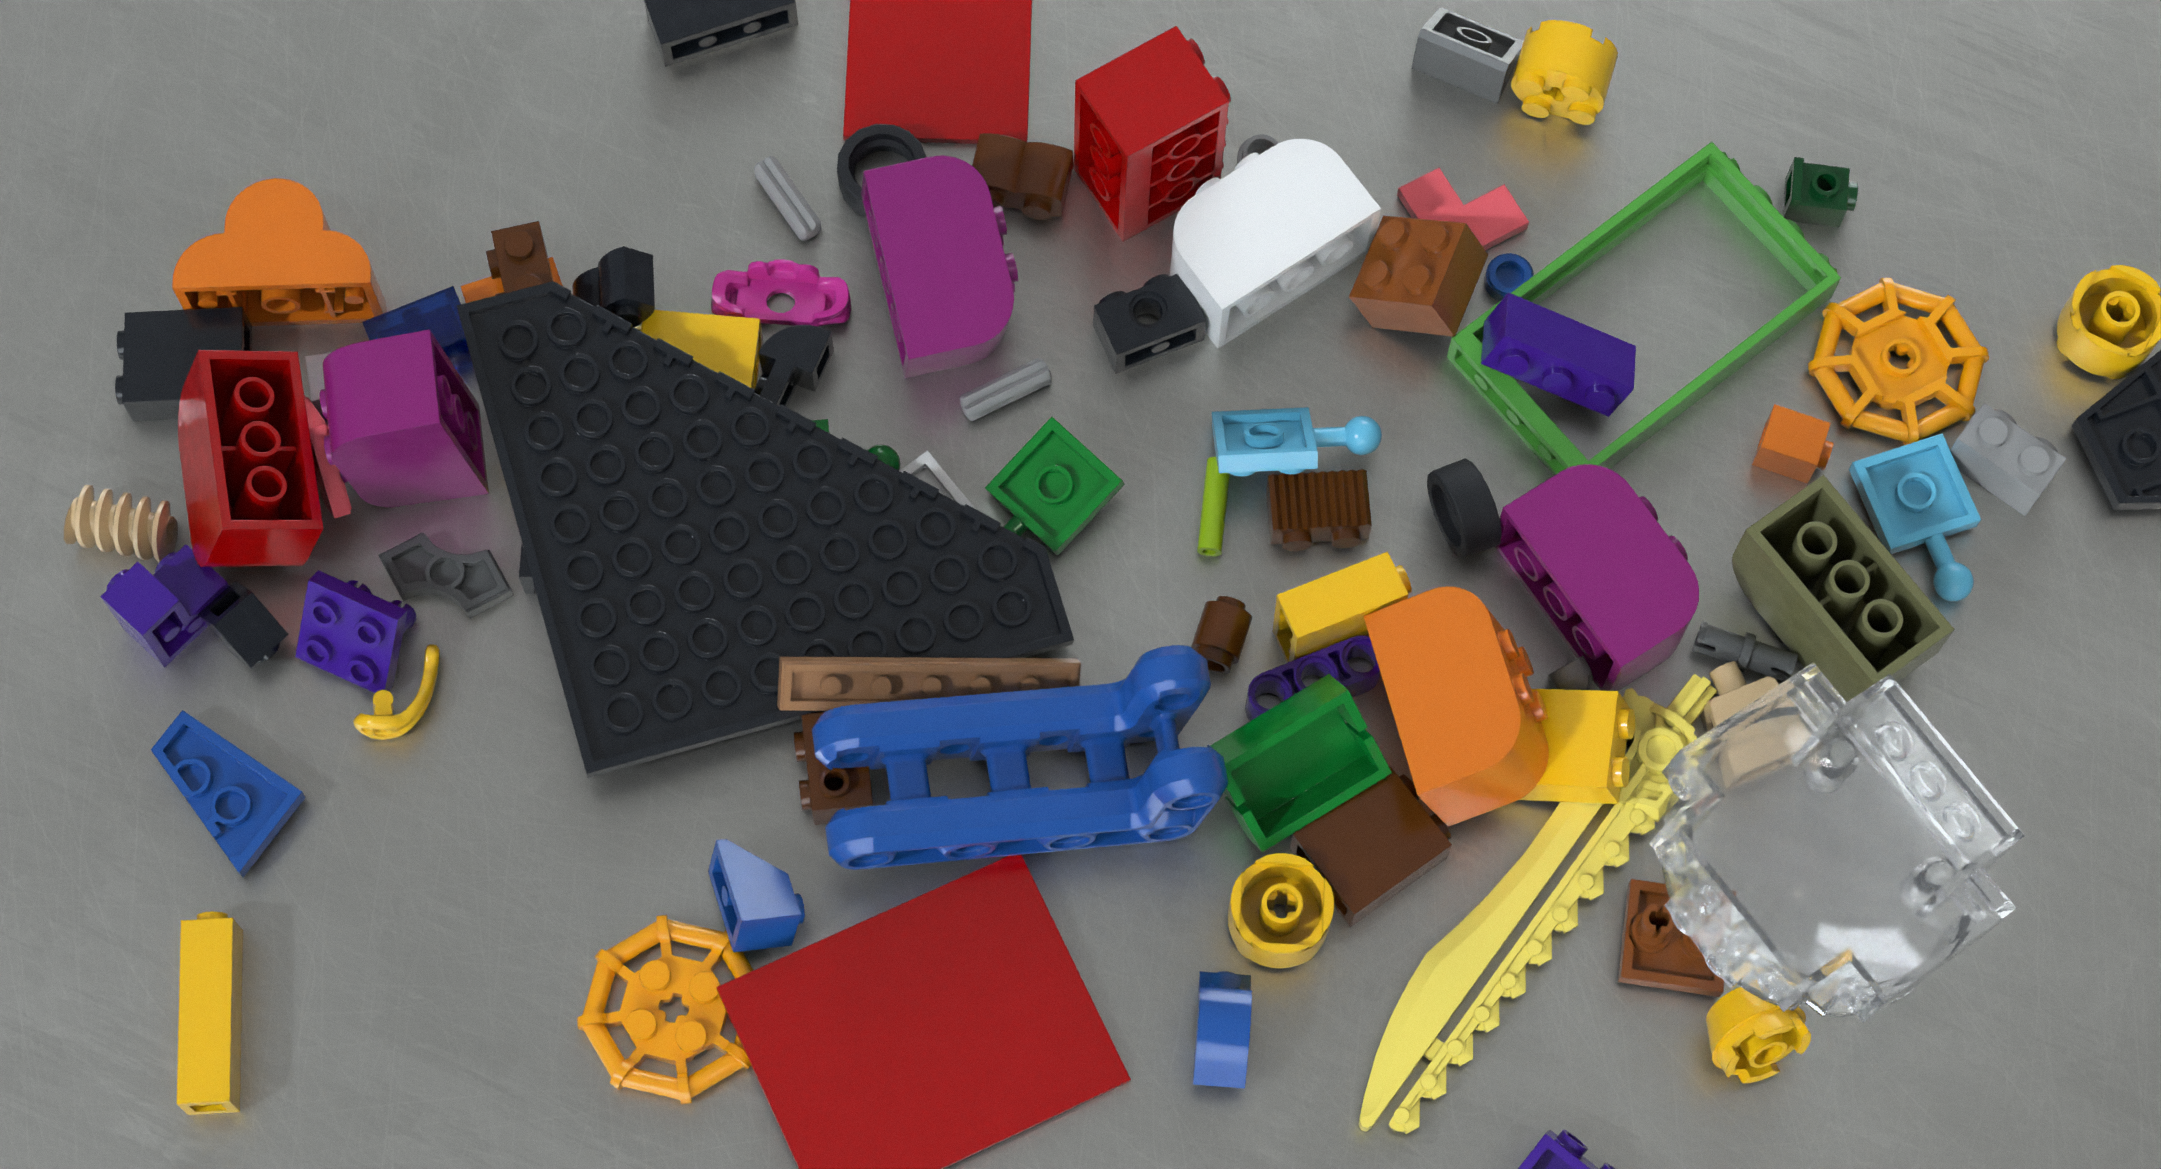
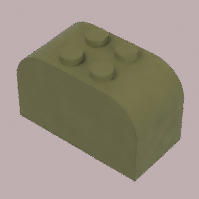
M1824 475L1747 528L1733 553L1732 567L1734 574L1750 603L1792 653H1798L1797 660L1823 691L1840 706L1850 711H1859L1935 656L1955 630Z

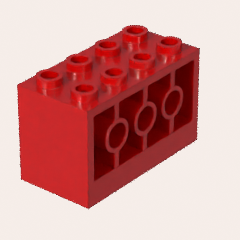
M1177 26L1075 80L1073 169L1123 242L1180 211L1182 206L1195 196L1196 191L1206 181L1214 177L1221 179L1222 168H1224L1223 153L1224 147H1226L1225 135L1226 125L1229 123L1227 116L1231 96L1222 79L1218 76L1212 77L1204 66V56L1198 44L1192 38L1186 40Z

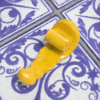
M434 644L427 645L420 688L406 710L393 715V695L387 690H379L373 696L374 715L360 713L353 720L355 728L360 733L371 739L388 740L403 736L417 724L425 713L434 692L439 667V647Z

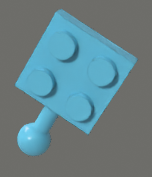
M1309 407L1212 412V432L1218 472L1229 473L1234 476H1249L1258 471H1279L1284 474H1298L1305 469H1318L1317 447L1346 446L1354 454L1367 455L1378 448L1382 439L1380 426L1375 420L1367 416L1352 418L1345 427L1313 428Z
M1943 433L1852 462L1849 472L1878 538L1890 554L1926 544L1937 568L1933 578L1936 593L1947 601H1960L1966 598L1974 585L1973 575L1969 568L1955 561L1945 537L1977 527L1981 518Z

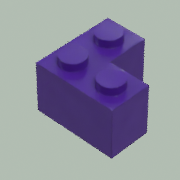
M185 544L178 552L166 555L158 563L153 575L139 562H136L129 570L120 571L110 580L106 592L100 597L122 628L165 668L208 627L198 614L230 585L212 567H200L195 560L193 550Z

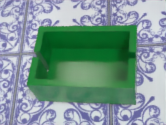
M1327 674L1210 745L1224 757L1228 778V786L1224 791L1226 795L1224 798L1244 834L1261 852L1392 773L1373 736L1365 730L1368 726L1350 692L1330 674Z

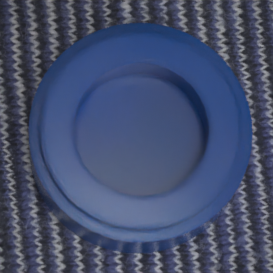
M1512 253L1501 254L1489 263L1484 277V285L1488 294L1499 302L1508 292H1513L1533 277L1534 272L1530 263L1522 256Z

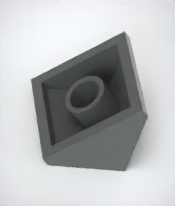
M1440 7L1420 30L1412 69L1498 104L1517 64L1523 40Z

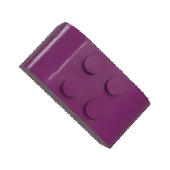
M944 155L865 170L863 173L861 197L904 378L969 365L985 359L997 349L1004 338L1014 306V282H1018V271L1013 253H1004L1003 235H1007L1004 213L1001 206L993 207L989 188L984 178L969 163L956 157Z
M430 329L353 343L336 349L326 356L323 361L325 389L320 390L319 394L321 409L324 417L328 419L329 435L324 437L325 454L329 464L335 465L339 469L343 482H349L365 502L379 507L394 508L489 494L479 404Z
M1583 464L1562 470L1504 506L1500 515L1501 543L1495 546V548L1575 657L1584 656L1591 668L1593 681L1600 691H1620L1665 662L1675 652L1697 609L1699 585L1692 567L1687 562L1688 556L1685 548L1675 536H1668L1657 522V512L1651 502L1644 496L1638 497L1628 482L1616 472L1598 465Z

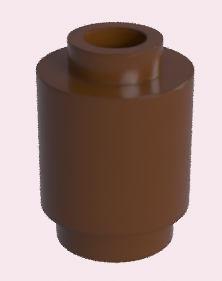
M1219 596L1216 601H1207L1204 605L1191 647L1207 659L1208 670L1211 672L1227 674L1231 671L1232 665L1239 662L1252 616L1245 610L1246 605L1238 599Z

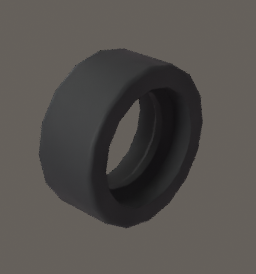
M874 124L856 131L842 146L838 154L837 163L838 183L845 202L856 213L866 216L861 197L862 188L858 185L855 178V166L866 155L878 151H891L904 156L908 161L926 158L922 144L909 131L890 124Z
M1464 458L1433 470L1428 474L1427 489L1434 516L1445 540L1456 555L1464 559L1501 543L1502 530L1496 504L1486 481L1473 462Z

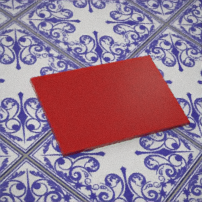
M850 0L843 140L846 141L859 129L874 124H890L909 131L920 143L977 144L979 135L983 133L1006 135L1028 142L1032 0Z

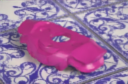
M777 259L767 263L755 261L748 265L747 272L725 270L716 275L712 286L711 311L715 315L757 318L763 324L812 325L819 327L847 322L851 314V298L847 283L839 277H820L819 270L812 265H800L785 259ZM779 293L788 294L795 300V305L785 313H777L768 308L767 302L769 298Z

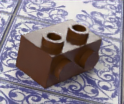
M539 221L491 231L495 249L486 251L492 279L501 278L504 292L495 294V296L554 281Z
M824 712L801 715L803 731L794 732L797 762L806 761L808 779L799 780L802 811L812 810L815 825L828 824L833 814L842 808H845V811L854 808L874 806L869 766L833 768L830 770L816 759L812 728Z

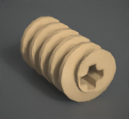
M84 485L79 497H76L70 505L64 523V541L66 544H74L78 541L81 547L93 548L97 545L103 552H112L116 548L120 555L131 556L135 552L139 559L150 560L154 556L158 563L166 555L174 552L178 535V523L175 517L171 516L169 501L161 500L156 512H151L150 497L143 496L135 509L132 508L131 493L124 492L116 505L113 504L112 489L107 488L101 492L98 501L94 500L93 485Z

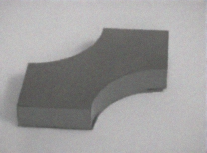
M422 532L379 554L382 564L403 601L423 595L439 596L453 601L466 612L469 618H472L514 596L491 551L487 549L465 555L450 553L435 546Z

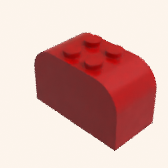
M198 350L182 388L178 412L179 452L190 538L195 560L200 567L303 566L307 562L324 528L298 352Z

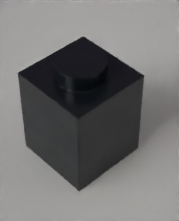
M234 581L198 614L231 653L250 668L256 663H262L271 658L278 651L280 642L289 635L253 592L237 581Z

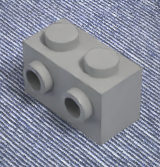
M1985 403L1950 449L1961 473L2024 516L2027 515L2066 461V458L2058 453L2056 447L2051 442L2041 437L2032 436L2019 427L2008 413L2000 409H1993Z

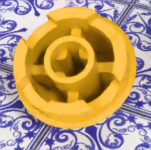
M1766 982L1749 983L1730 991L1710 1008L1706 1016L1713 1064L1723 1069L1728 1078L1732 1074L1738 1075L1740 1081L1744 1084L1757 1082L1779 1073L1780 1070L1776 1062L1786 1057L1794 1049L1802 1055L1810 1044L1811 1033L1805 1025L1806 1015L1804 1011Z

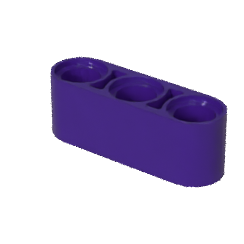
M1363 635L1351 637L1254 677L1249 684L1245 705L1246 716L1249 721L1270 710L1259 705L1256 697L1264 693H1271L1283 702L1306 688L1302 679L1309 675H1316L1322 678L1330 674L1348 689L1352 698L1375 688L1381 673L1370 637ZM1355 657H1362L1371 663L1373 669L1368 672H1357L1349 666L1348 661Z

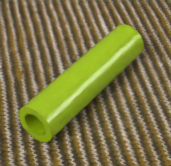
M1216 457L1207 459L1197 552L1200 555L1216 557L1222 554L1230 478L1229 473L1218 472Z

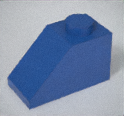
M727 839L716 840L708 873L732 951L742 952L792 946L798 924L804 922L805 909L801 895L799 893L794 894L789 875Z

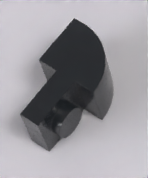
M796 325L780 330L772 335L758 352L763 374L757 382L755 393L778 406L782 404L787 407L797 386L815 392L834 352L832 331L812 325Z

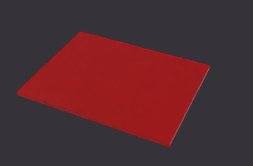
M1022 855L1002 858L716 987L798 1169H944L1131 1081Z

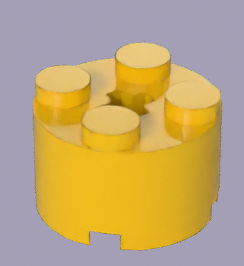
M1543 21L1540 23L1539 30L1533 31L1531 26L1525 34L1511 81L1513 92L1523 101L1521 107L1523 112L1536 118H1545L1551 114L1562 118H1569L1571 121L1581 125L1592 124L1595 121L1596 114L1603 109L1618 58V51L1615 45L1606 37L1604 43H1600L1591 38L1593 29L1570 21Z
M2112 265L2109 269L2097 272L2094 270L2088 273L2076 286L2058 318L2057 348L2061 354L2068 357L2075 365L2091 374L2106 376L2111 379H2121L2127 373L2137 369L2147 359L2161 339V288L2152 277L2139 269L2126 265Z
M1287 853L1265 855L1242 872L1235 881L1228 909V927L1237 950L1245 958L1269 968H1290L1311 960L1322 947L1333 917L1334 897L1331 886L1326 878L1324 879L1313 867L1314 865L1305 858ZM1276 904L1284 905V911L1287 914L1286 918L1276 917V913L1273 911Z

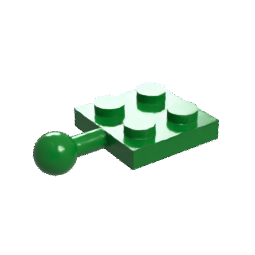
M1051 417L990 481L985 489L1013 515L1003 526L1004 528L1019 536H1022L1029 529L1058 556L1125 484L1110 468L1058 421Z

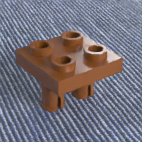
M1631 879L1627 889L1618 982L1720 997L1724 992L1733 894Z

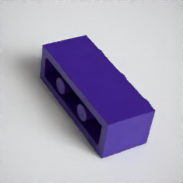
M1509 292L1484 321L1482 365L1608 417L1634 390L1635 345Z

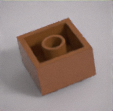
M1383 216L1349 298L1372 328L1455 337L1487 260L1488 253L1466 223Z

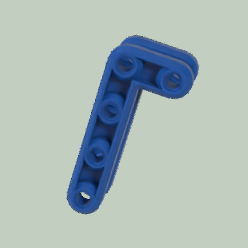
M1172 645L1156 648L1144 653L1139 657L1128 676L1115 683L840 706L824 712L812 728L816 759L830 770L833 768L869 766L870 770L886 768L891 801H886L885 805L854 808L845 811V808L837 810L825 827L829 856L845 869L860 870L1163 842L1192 834L1217 804L1228 786L1225 761L1221 754L1209 745L1207 747L1180 749L1178 735L1210 690L1211 682L1207 659L1190 646ZM1156 741L1158 754L1142 775L1130 779L1125 748L1133 743ZM1067 749L1068 753L1085 751L1090 783H1087L1085 787L1049 790L1048 787L1031 788L1026 756H1030L1031 752ZM969 758L970 761H987L991 792H987L986 796L948 799V796L931 797L927 765H931L932 761Z

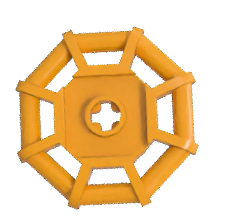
M1891 277L1880 278L1878 284L1839 303L1830 302L1823 309L1824 321L1813 360L1808 363L1809 375L1817 378L1842 418L1840 423L1848 430L1851 427L1901 441L1904 445L1924 439L1960 420L1969 421L1976 411L1973 404L1984 363L1989 360V353L1986 347L1979 344L1954 305L1956 299L1949 294L1946 297L1894 283ZM1879 304L1883 306L1884 313L1866 322L1856 317V315ZM1898 304L1931 314L1928 318L1919 316L1918 319L1905 316V311L1898 309ZM1940 321H1942L1957 344V348H1950L1936 325ZM1844 329L1854 336L1849 355L1834 356L1841 330ZM1895 350L1899 356L1907 354L1911 360L1907 363L1906 369H1899L1890 364L1891 351ZM1950 364H1961L1963 366L1957 391L1945 383ZM1849 371L1863 394L1856 403L1836 372ZM1934 397L1946 405L1917 420L1916 406ZM1871 402H1875L1878 407L1884 410L1898 409L1901 411L1902 421L1872 413L1865 409Z
M666 914L656 916L657 921L606 951L600 949L594 958L597 960V965L583 1014L577 1017V1026L579 1030L585 1032L611 1076V1085L618 1090L627 1087L678 1099L682 1105L692 1103V1098L741 1068L749 1069L751 1066L737 1034L734 1043L722 1037L728 1014L716 990V987L721 984L713 971L722 960L725 961L734 978L753 971V968L743 951H732L726 930L722 932L670 920ZM671 941L710 949L711 952L703 962L674 956ZM660 943L662 957L647 962L635 973L623 965ZM616 975L627 983L620 1011L604 1013L613 979ZM673 997L681 998L682 1005L689 1008L686 1016L678 1015L675 1023L666 1021L667 1014L661 1010L664 1002L669 1003ZM618 1026L625 1028L636 1047L628 1059H624L607 1028ZM714 1047L725 1054L689 1076L687 1063L693 1061L696 1055L705 1050L708 1052ZM646 1058L676 1065L677 1078L641 1070L639 1067Z

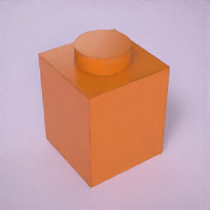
M1774 404L1765 422L1752 465L1808 484L1815 469L1825 470L1834 444L1826 440L1831 423Z

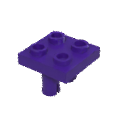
M318 570L308 580L295 657L371 692L376 693L379 690L390 691L394 685L403 634L417 620L415 610L407 603L401 607L402 601L400 600L388 602L373 595L371 590L363 583L357 588L358 581L350 580L346 583Z

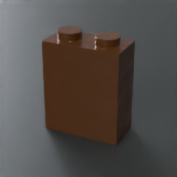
M1389 766L1392 772L1390 775L1292 834L1289 848L1294 855L1305 858L1313 864V867L1324 879L1326 878L1333 892L1334 907L1350 927L1446 860L1452 844L1449 842L1451 834L1445 823L1436 814L1428 815L1418 802L1420 797L1417 795L1413 782L1404 774L1398 776L1391 766Z

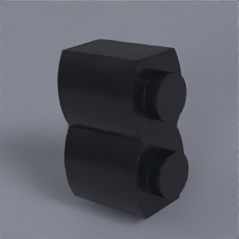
M625 246L616 248L600 259L598 267L582 273L574 280L572 285L573 295L595 307L599 305L632 323V327L639 326L652 315L655 309L653 255Z

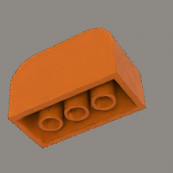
M1451 586L1425 591L1363 616L1415 789L1420 799L1450 827L1515 802L1529 794L1542 778L1548 763V742L1541 721L1548 719V714L1537 690L1532 692L1527 679L1528 676L1534 674L1529 656L1523 646L1517 647L1511 631L1501 626L1476 595L1465 589Z

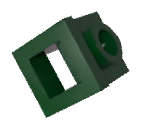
M1794 157L1785 178L1783 217L1799 223L1840 227L1846 212L1854 211L1857 201L1858 183L1849 182L1850 168L1804 163V158Z

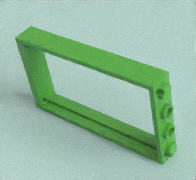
M1710 142L1511 292V294L1539 305L1701 181L1720 198L1808 292L1589 461L1513 377L1481 364L1484 321L1501 301L1458 332L1455 337L1451 338L1447 358L1553 475L1566 468L1583 464L1598 465L1611 469L1832 298L1841 277L1837 274V269L1830 265L1829 258L1822 253L1818 254L1805 240L1801 228L1794 221L1785 219L1773 206L1767 192L1760 186L1753 185L1740 172L1737 161L1734 158H1728L1726 152H1721L1713 142Z

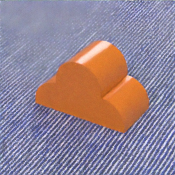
M266 179L256 182L241 191L228 208L224 233L206 236L189 246L177 261L173 273L172 289L183 310L243 307L252 326L387 322L386 302L368 256L362 246L348 235L331 231L315 195L302 184L289 179Z

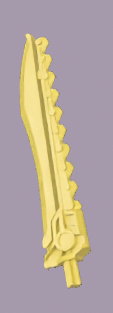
M1693 674L1667 708L1654 703L1646 696H1638L1633 688L1625 690L1623 699L1635 713V733L1632 739H1627L1629 750L1625 757L1629 760L1630 775L1627 787H1621L1619 804H1614L1611 811L1445 1043L1437 1039L1438 1035L1604 803L1560 802L1525 853L1493 890L1451 932L1426 953L1402 993L1376 1052L1358 1122L1360 1130L1367 1132L1373 1128L1424 1056L1431 1061L1398 1109L1395 1110L1388 1124L1394 1131L1405 1132V1134L1420 1127V1099L1423 1097L1435 1100L1446 1094V1066L1448 1064H1458L1460 1067L1473 1060V1032L1475 1030L1487 1033L1499 1027V999L1501 996L1511 997L1513 1000L1526 993L1527 963L1537 964L1539 967L1552 960V932L1563 931L1565 934L1578 927V899L1589 898L1591 901L1604 893L1603 867L1607 865L1618 868L1629 862L1630 833H1640L1642 836L1655 829V822H1659L1707 760L1705 750L1695 736V728L1692 724L1702 713L1707 702L1717 694V690L1710 685L1711 681L1704 676L1700 678Z

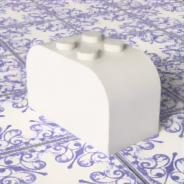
M1310 139L1283 141L1260 155L1256 152L1249 154L1237 164L1235 171L1222 179L1214 177L1206 181L1196 191L1195 196L1182 206L1174 223L1170 276L1178 274L1195 296L1206 319L1205 333L1217 349H1219L1367 254L1377 231L1381 208L1333 149L1323 143Z

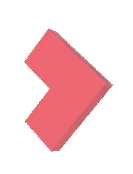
M1440 168L1398 188L1397 196L1411 218L1466 223L1485 251L1527 230L1529 225L1528 219L1505 184L1463 205Z
M304 395L316 478L324 504L333 518L336 519L351 514L350 510H352L339 469L335 465L329 464L325 454L324 437L329 435L328 425L310 399Z

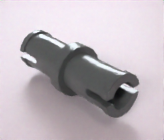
M1702 621L1700 631H1698L1693 645V652H1700L1726 662L1736 661L1741 672L1749 669L1783 681V683H1789L1790 674L1794 671L1798 653H1791L1756 641V635L1746 632L1745 636H1741Z

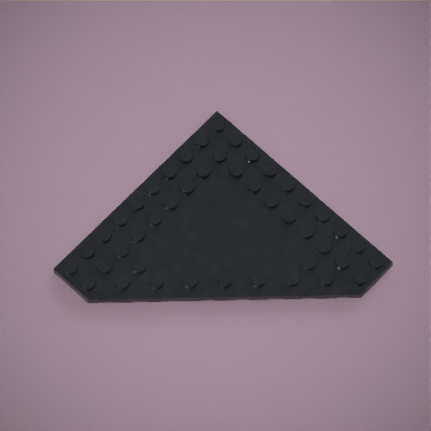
M554 281L457 305L460 322L587 778L802 719L801 715L826 712L779 710L777 706L779 657L1025 658L1073 644L1074 637L1046 548L1028 537L1024 539L1000 526L1001 523L967 504L965 506L939 493V489L906 471L902 473L878 460V456L843 437L839 439L822 430L810 419L782 404L778 406L756 394L755 390L721 371L717 373L693 360V356L660 338L656 340L632 327V323L599 305L595 307L571 294V290Z

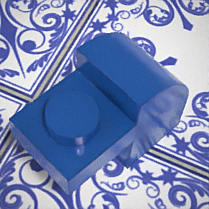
M1200 971L1193 1085L1245 1088L1252 1009L1251 975L1234 974L1228 971L1217 973Z

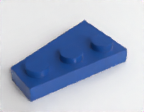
M183 710L151 749L242 878H244L306 798L301 790Z

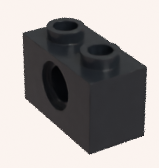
M1161 274L1149 279L1143 287L1128 293L1116 291L1103 297L1099 304L1094 305L1093 326L1115 374L1203 341L1206 319L1195 296L1178 274L1172 276ZM1148 313L1156 316L1159 320L1153 324H1143L1136 317Z

